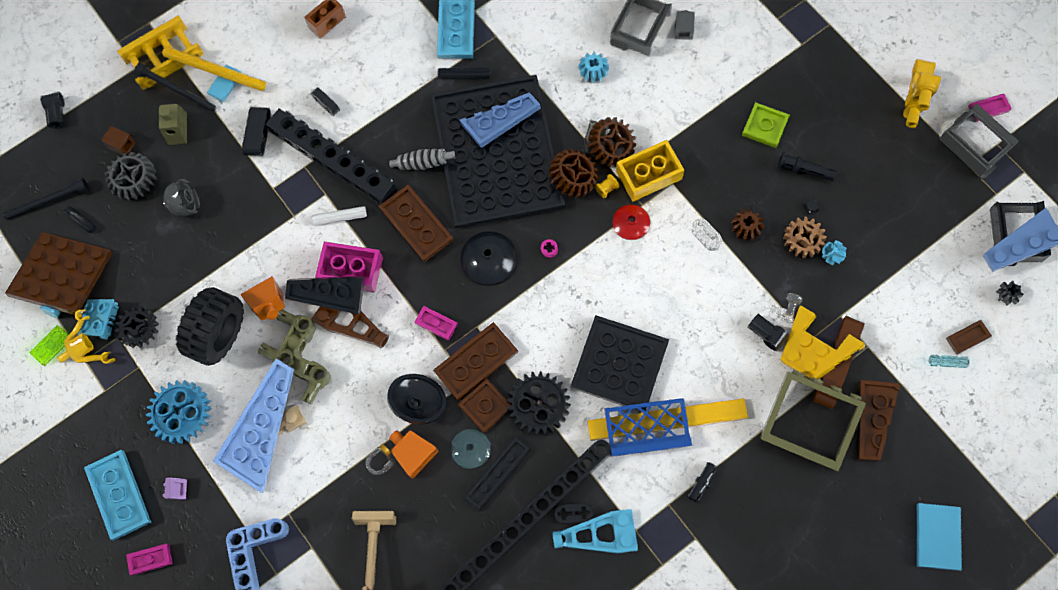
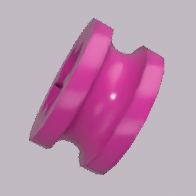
M552 239L543 241L541 244L542 254L549 258L554 257L558 253L557 243ZM549 244L552 246V248H555L554 250L552 249V252L548 253V251L544 249L545 247L547 248V245Z

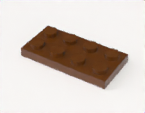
M409 185L379 205L383 214L424 263L454 241L450 233Z
M493 322L433 371L456 400L459 401L516 355L518 350Z

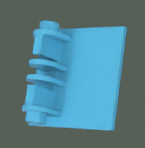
M87 299L84 307L86 311H84L82 317L90 316V319L84 321L78 335L85 333L87 336H100L101 339L107 340L111 336L112 327L110 326H114V323L109 320L115 321L119 309L118 303L114 302V299Z

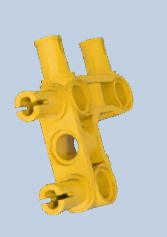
M917 58L914 63L909 91L905 101L906 108L903 113L904 117L907 118L906 126L909 128L917 127L920 113L929 109L930 101L939 88L941 76L934 75L935 62Z

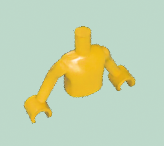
M86 309L77 310L75 318L78 322L64 340L66 351L57 357L58 361L63 363L71 357L76 363L100 360L106 364L113 363L115 358L108 360L110 351L104 352L101 355L85 356L94 347L85 333H80L79 335L78 333L84 321L89 320L90 316L82 317V313Z

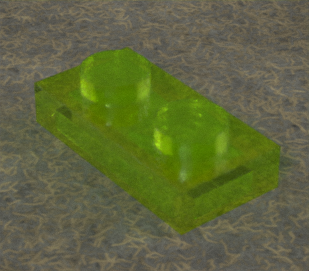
M56 325L29 353L41 365L46 366L65 347L64 340L69 334L59 325Z

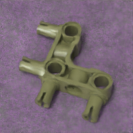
M282 309L279 312L281 315L278 314L277 320L290 325L291 328L279 349L262 343L261 347L263 349L259 348L258 354L271 359L272 362L275 359L283 362L285 357H290V361L286 364L294 369L293 375L307 381L309 384L301 400L312 405L319 390L324 389L329 384L331 375L319 363L302 358L301 354L307 343H310L316 330L312 320L308 316H295ZM309 323L308 328L301 329L303 324ZM320 372H324V377L317 380V375Z

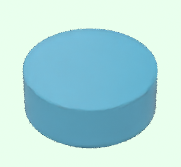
M40 307L42 312L53 318H58L61 311L49 307Z

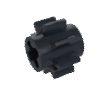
M1013 280L1009 284L1003 282L1000 285L1001 288L996 291L999 294L998 301L1004 302L1006 306L1011 302L1017 304L1019 298L1024 295L1020 289L1022 286H1018Z

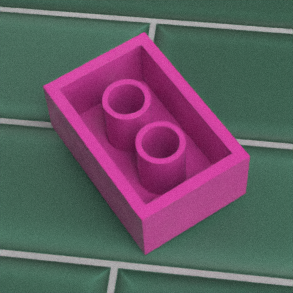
M324 241L315 278L365 276L363 291L375 293L383 257L380 250Z

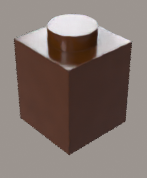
M113 126L105 132L101 140L108 149L124 155V153L129 154L136 143L129 134Z

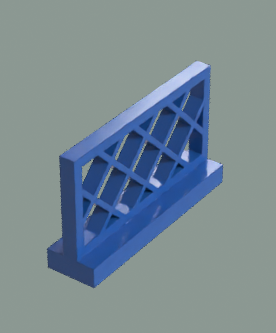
M684 398L604 409L611 457L692 446ZM680 403L681 412L677 417L667 411L671 404ZM653 406L663 410L657 420L648 414V411ZM632 409H638L643 413L638 422L627 416ZM618 411L624 417L616 425L610 420L609 412ZM665 413L675 419L669 428L659 422ZM645 415L655 422L649 431L639 425ZM625 418L635 424L629 434L619 427ZM676 422L683 425L684 435H676L671 431ZM656 424L666 430L661 438H656L651 434ZM636 427L647 433L642 440L637 441L630 436ZM618 429L627 437L622 443L614 444L613 434ZM668 432L672 435L669 437H665L668 434ZM648 435L653 438L645 440L648 437ZM628 438H630V439L632 440V442H626V441H627Z

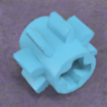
M835 240L834 244L829 241L822 249V258L826 259V262L831 265L834 262L840 264L846 257L845 250L847 248L842 246V243Z

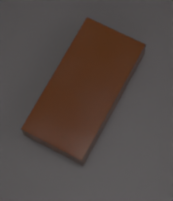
M979 320L948 336L946 340L955 354L958 355L989 339L992 335L982 320Z

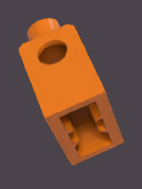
M273 276L240 294L261 321L267 318L269 320L277 318L278 312L285 307L282 290Z
M395 430L389 437L395 444L391 450L392 454L412 479L439 452L434 445L412 431L403 436L398 430Z

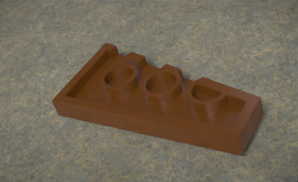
M859 381V396L862 397L861 401L865 402L866 405L858 422V460L874 462L881 460L887 438L886 434L891 423V416L896 405V398L901 383Z

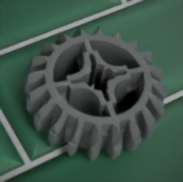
M131 151L129 155L124 153L123 157L117 155L118 160L116 161L111 160L112 166H107L109 171L105 172L107 177L105 182L108 184L107 188L115 196H118L120 199L126 198L130 201L132 197L137 200L138 195L144 197L145 191L150 192L149 187L154 186L152 181L157 179L154 175L156 174L154 165L147 157Z

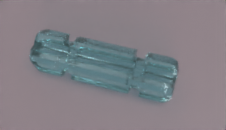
M930 355L928 359L930 366H959V368H967L970 364L969 357L966 356L958 358V356L941 355L939 357V355Z

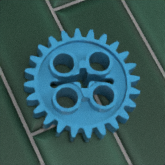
M176 380L175 386L168 382L167 389L161 386V393L154 392L157 398H150L153 405L147 406L151 410L150 413L146 414L147 417L151 418L147 422V424L152 426L150 430L156 432V437H162V440L165 442L169 440L172 444L176 440L179 444H182L183 438L190 442V436L198 438L196 432H204L201 427L202 425L208 426L209 424L205 419L211 418L207 414L208 411L212 410L210 406H206L211 402L208 398H205L207 393L202 392V388L196 387V384L193 382L189 384L186 380L183 381L182 385L181 382ZM185 395V400L179 403L180 397ZM169 406L168 412L163 414V409ZM196 410L195 415L189 418L190 412ZM179 421V426L173 430V424Z

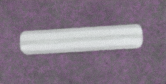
M362 206L312 215L311 220L312 224L317 226L364 218L367 216L366 208Z

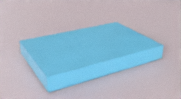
M917 504V567L962 570L961 507Z

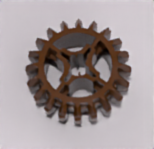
M610 117L605 118V120L600 119L598 123L593 125V129L589 131L591 136L587 140L591 143L588 144V147L593 148L590 154L595 153V160L600 158L602 165L607 162V167L612 166V164L616 167L618 161L635 153L633 148L637 144L633 141L636 139V136L631 135L634 130L628 129L629 124H623L624 119H621L619 122L617 117L612 118V120ZM610 129L607 135L600 136L602 130ZM617 148H624L620 155H615Z
M572 148L568 151L563 150L561 153L559 152L553 158L549 167V177L553 178L551 184H556V190L560 188L562 194L566 192L568 197L572 195L575 198L583 197L593 190L592 188L596 186V181L599 177L597 175L598 169L594 168L596 163H591V157L587 158L585 156L586 152L580 154L579 149L575 152Z

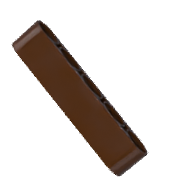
M845 316L832 348L837 350L849 334L859 340L865 323ZM854 353L848 360H843L835 366V369L821 378L823 386L830 388L833 385L842 389ZM816 390L813 402L833 409L838 398Z

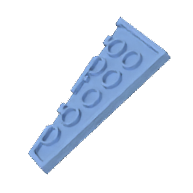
M275 359L213 460V462L260 493H264L294 373L292 367L279 359Z

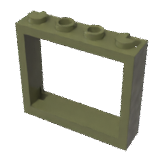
M792 370V373L787 371L760 439L839 471L866 403L861 401L862 397L850 393L849 396L842 394L843 389L833 385L828 388L822 385L823 381L812 377L810 381L803 378L804 374L799 371ZM791 380L856 406L835 460L770 434Z

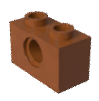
M324 0L304 18L308 28L321 39L344 20L346 15L342 5L337 0Z

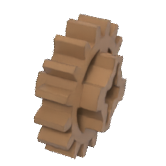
M798 217L795 222L791 221L789 227H786V234L783 236V239L787 241L784 245L790 246L789 252L794 250L796 257L799 253L802 254L803 258L807 254L813 257L815 253H820V248L825 246L824 241L827 236L822 235L825 229L819 228L821 223L814 224L815 219L808 221L807 217H804L803 221H801ZM796 229V234L793 236V231ZM817 238V243H816V245H813V244H814V240Z

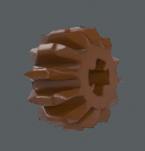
M743 208L741 213L737 212L731 224L734 225L732 231L737 232L736 238L743 236V241H745L749 237L752 241L755 236H760V231L763 230L764 225L761 224L763 223V218H758L759 212L753 214L752 208L748 212Z

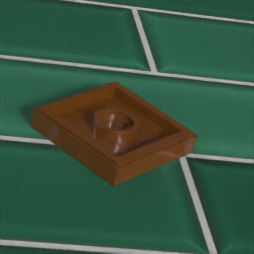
M487 378L457 404L483 434L509 412L507 407L511 406V404L506 403L507 399Z

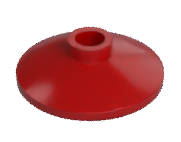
M625 205L619 208L613 217L615 232L626 240L642 238L650 227L648 213L637 205ZM629 218H634L635 221H634V222H630L628 219H629Z

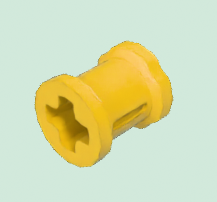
M609 174L603 182L596 184L595 189L602 198H606L607 194L613 189L619 188V183L613 175Z

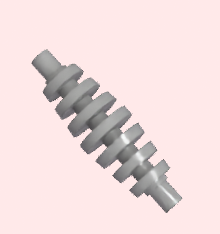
M420 149L399 155L397 160H390L389 165L391 168L399 167L400 170H424L433 166H439L440 164H446L448 159L455 158L454 151L446 152L444 149Z

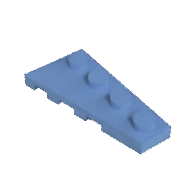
M530 93L509 100L505 105L491 107L492 110L487 112H478L469 119H466V117L460 119V123L480 148H482L541 109L537 100Z
M1045 208L984 253L983 257L991 271L994 272L1058 246V226L1047 208Z

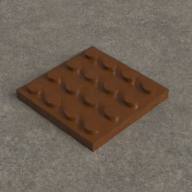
M42 232L5 294L14 299L75 315V312L83 307L112 252L106 248Z

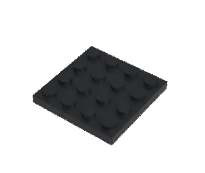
M595 315L570 388L622 406L649 403L669 339Z

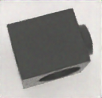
M688 10L677 11L675 39H693L695 12Z

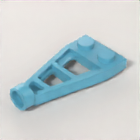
M632 509L611 511L566 530L553 532L554 548L568 547L609 553L638 551ZM611 524L614 529L615 540L611 543L599 541L596 535L598 527ZM590 529L592 542H578L576 540V533L581 530ZM562 535L566 538L564 543H562Z

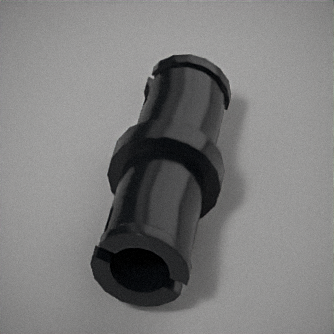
M707 462L701 475L695 479L696 483L688 495V498L695 503H699L706 489L710 488V482L719 469L713 463Z

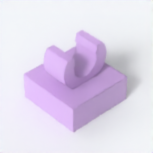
M166 478L163 484L165 486L164 499L186 500L187 479Z

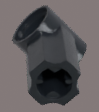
M61 92L42 95L40 100L45 110L47 126L55 129L62 128L64 125L62 108L65 107L63 95Z
M759 313L747 326V328L761 337L764 344L773 351H778L789 337L788 332L778 325L774 326Z

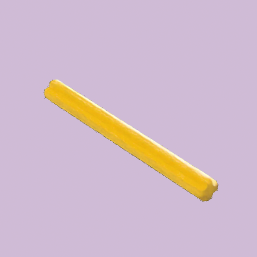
M167 46L164 47L162 52L166 58L262 92L267 85L263 80Z

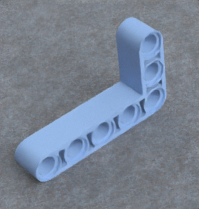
M273 518L232 530L227 534L226 544L235 590H260L252 547L286 537L289 532V526L285 521ZM280 523L282 529L279 533L275 534L274 527ZM261 529L262 535L256 540L254 533L256 530ZM241 535V543L235 545L234 540L236 536ZM245 555L246 561L240 566L238 563L239 557ZM249 575L250 581L248 585L244 586L242 583L243 577Z

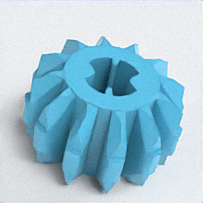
M595 51L592 55L586 53L585 57H581L578 65L581 77H585L586 81L592 79L593 83L595 79L601 82L602 77H606L609 70L607 57L603 58L602 53L596 55Z

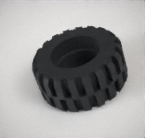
M215 287L205 288L203 291L198 292L197 296L193 297L189 306L186 307L184 315L181 316L180 325L177 327L178 333L175 340L177 341L176 347L179 353L206 366L215 365V363L220 362L221 358H224L227 352L231 350L234 341L237 339L238 332L241 330V323L244 319V306L241 300Z

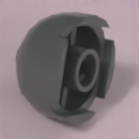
M179 179L170 183L165 189L163 196L165 208L172 214L180 217L193 215L198 212L196 209L200 207L198 194L195 188H190L189 184L191 183L186 179Z

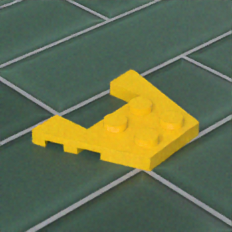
M800 306L780 360L791 369L803 373L804 377L811 381L812 377L819 380L835 369V366L840 362L848 360L853 353L858 350L861 351L865 347L864 342L849 334L839 348L835 350L807 333L806 330L814 321L816 315Z

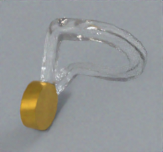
M383 444L376 447L366 458V468L373 475H382L394 465V460L389 455L391 452ZM381 451L389 461L383 469L376 471L371 469L369 463L371 458Z

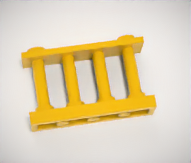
M179 15L117 50L126 64L132 63L134 68L139 62L138 58L147 53L155 65V68L150 71L163 78L186 65L172 59L161 63L153 49L161 44L163 47L173 48L168 41L173 37L178 36L186 49L182 52L198 58L204 55L199 44L192 45L184 34L187 27ZM138 77L135 79L143 90L152 87L156 83L148 77Z

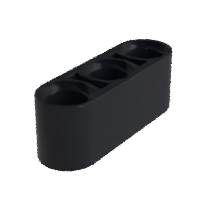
M254 106L249 108L242 144L243 155L264 156L269 131L265 124L271 118L270 108Z

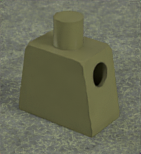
M178 104L159 106V130L168 145L187 144V113Z

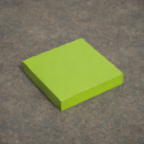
M755 102L742 136L777 148L790 115Z

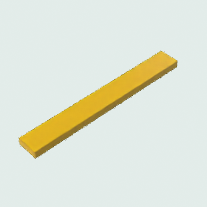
M744 398L685 407L688 427L748 419ZM671 408L667 411L677 417L681 412V408ZM663 410L650 411L648 414L657 420ZM643 413L629 414L627 416L638 422ZM665 413L659 422L669 428L675 419ZM645 415L639 425L649 431L655 422ZM624 416L610 417V420L618 425ZM606 418L587 420L590 441L608 439ZM625 418L619 427L629 434L635 424ZM676 422L671 430L684 427L679 422ZM656 424L651 432L665 431V429ZM636 427L631 435L644 434L645 432ZM618 429L613 434V438L626 436Z

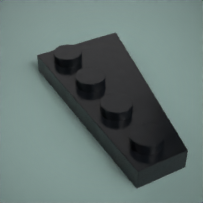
M365 276L289 279L286 284L285 299L359 314L361 311Z

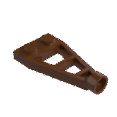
M320 306L311 318L314 323L327 331L373 344L380 349L386 345L389 339V335L380 331L362 311L359 314L351 313L353 319L348 326L339 325L335 322L341 311ZM359 321H362L369 327L364 335L353 331Z

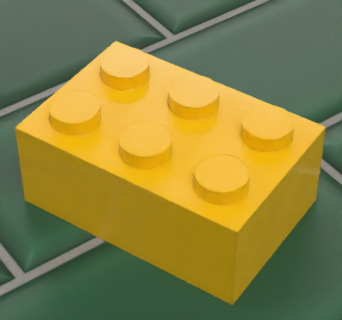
M664 140L618 161L616 173L632 202L682 180L684 168L669 142Z

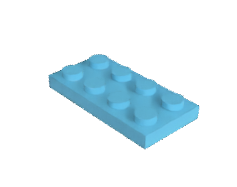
M439 0L438 58H473L475 0Z
M119 450L84 467L110 540L114 541L151 523L123 450Z

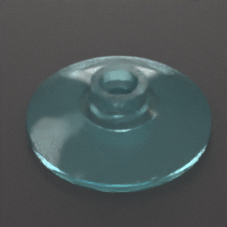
M463 430L452 441L451 455L454 461L463 468L474 469L480 467L487 461L490 455L489 440L478 430ZM472 444L474 446L473 450L468 451L466 449L467 445Z

